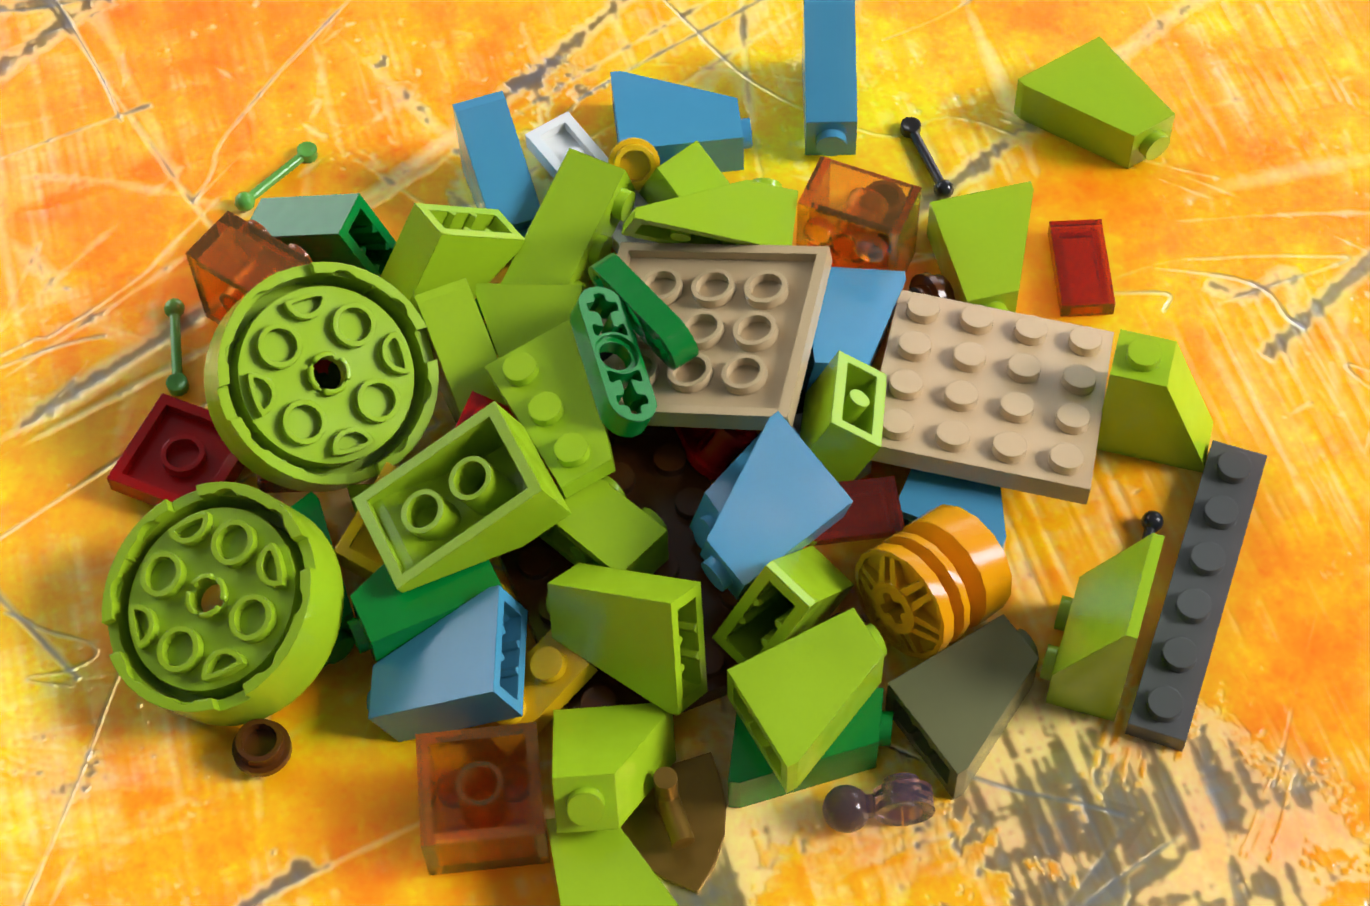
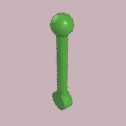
M302 142L297 147V155L251 191L239 193L235 197V206L238 210L243 212L250 211L258 197L301 163L314 162L318 157L316 145L312 142Z
M178 298L169 299L164 305V312L170 317L172 374L166 379V386L169 393L174 396H182L189 390L187 377L182 373L180 317L184 314L185 305Z

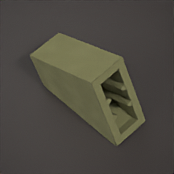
M1004 614L888 682L885 710L894 711L893 721L953 800L965 792L1034 683L1039 660L1037 647L1029 634L1023 629L1016 630Z

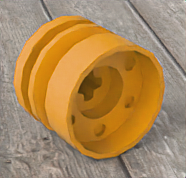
M942 504L904 526L902 532L886 538L880 545L863 553L855 566V588L862 609L869 621L878 629L881 636L891 646L905 655L925 659L938 654L947 647L948 643L962 637L966 629L979 625L1002 609L1011 596L1012 574L1006 554L999 542L979 518L961 507Z

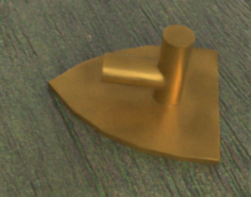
M711 752L674 763L671 767L657 769L653 776L654 787L621 826V829L657 876L666 882L696 894L699 893L714 869L725 837L726 801L721 778Z

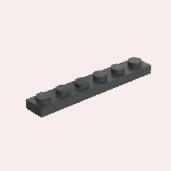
M1212 441L1125 734L1183 752L1267 455Z

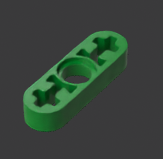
M610 253L588 267V273L594 286L607 288L615 292L623 300L634 332L670 369L676 370L699 354L697 344L684 322L615 253Z
M589 287L580 294L570 313L572 331L600 420L608 430L616 435L635 437L641 434L656 412L657 401L623 300L615 292L607 288ZM602 319H607L603 326ZM610 352L617 355L624 362L626 369L615 370L608 367L601 360L599 353ZM621 398L623 399L624 405H619Z

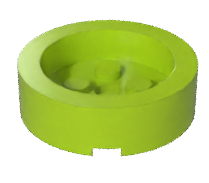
M323 261L311 262L307 265L292 267L281 272L278 271L257 284L230 308L222 318L210 341L204 367V390L214 427L230 452L243 465L263 479L285 488L304 492H328L344 489L347 486L356 485L380 474L386 462L396 465L415 447L432 418L438 395L439 369L437 359L434 360L431 346L424 330L427 326L413 304L398 289L383 278L365 269L338 262ZM319 360H329L338 366L341 380L336 389L319 388L320 385L315 380L313 367Z
M209 482L196 485V491L188 493L173 502L167 499L163 500L144 515L133 527L119 548L106 579L101 610L102 623L107 625L109 630L110 643L113 653L109 654L111 662L122 680L138 696L154 705L197 722L215 726H238L254 719H264L280 711L299 697L318 676L332 652L340 630L344 607L343 578L337 556L330 542L316 524L305 515L255 487L236 482ZM218 584L220 587V600H223V604L221 606L216 605L210 611L203 612L201 607L203 594L209 587Z

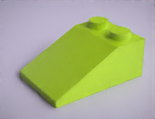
M495 401L353 498L396 589L402 593L523 547L571 514L525 427Z
M1156 533L1148 535L1081 575L1074 598L1062 595L1054 629L1064 631L1060 647L1048 644L1039 677L1050 681L1046 703L1115 721L1165 536Z

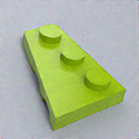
M570 319L485 366L491 381L511 413L525 427L547 470L565 499L616 471L608 429L600 420Z

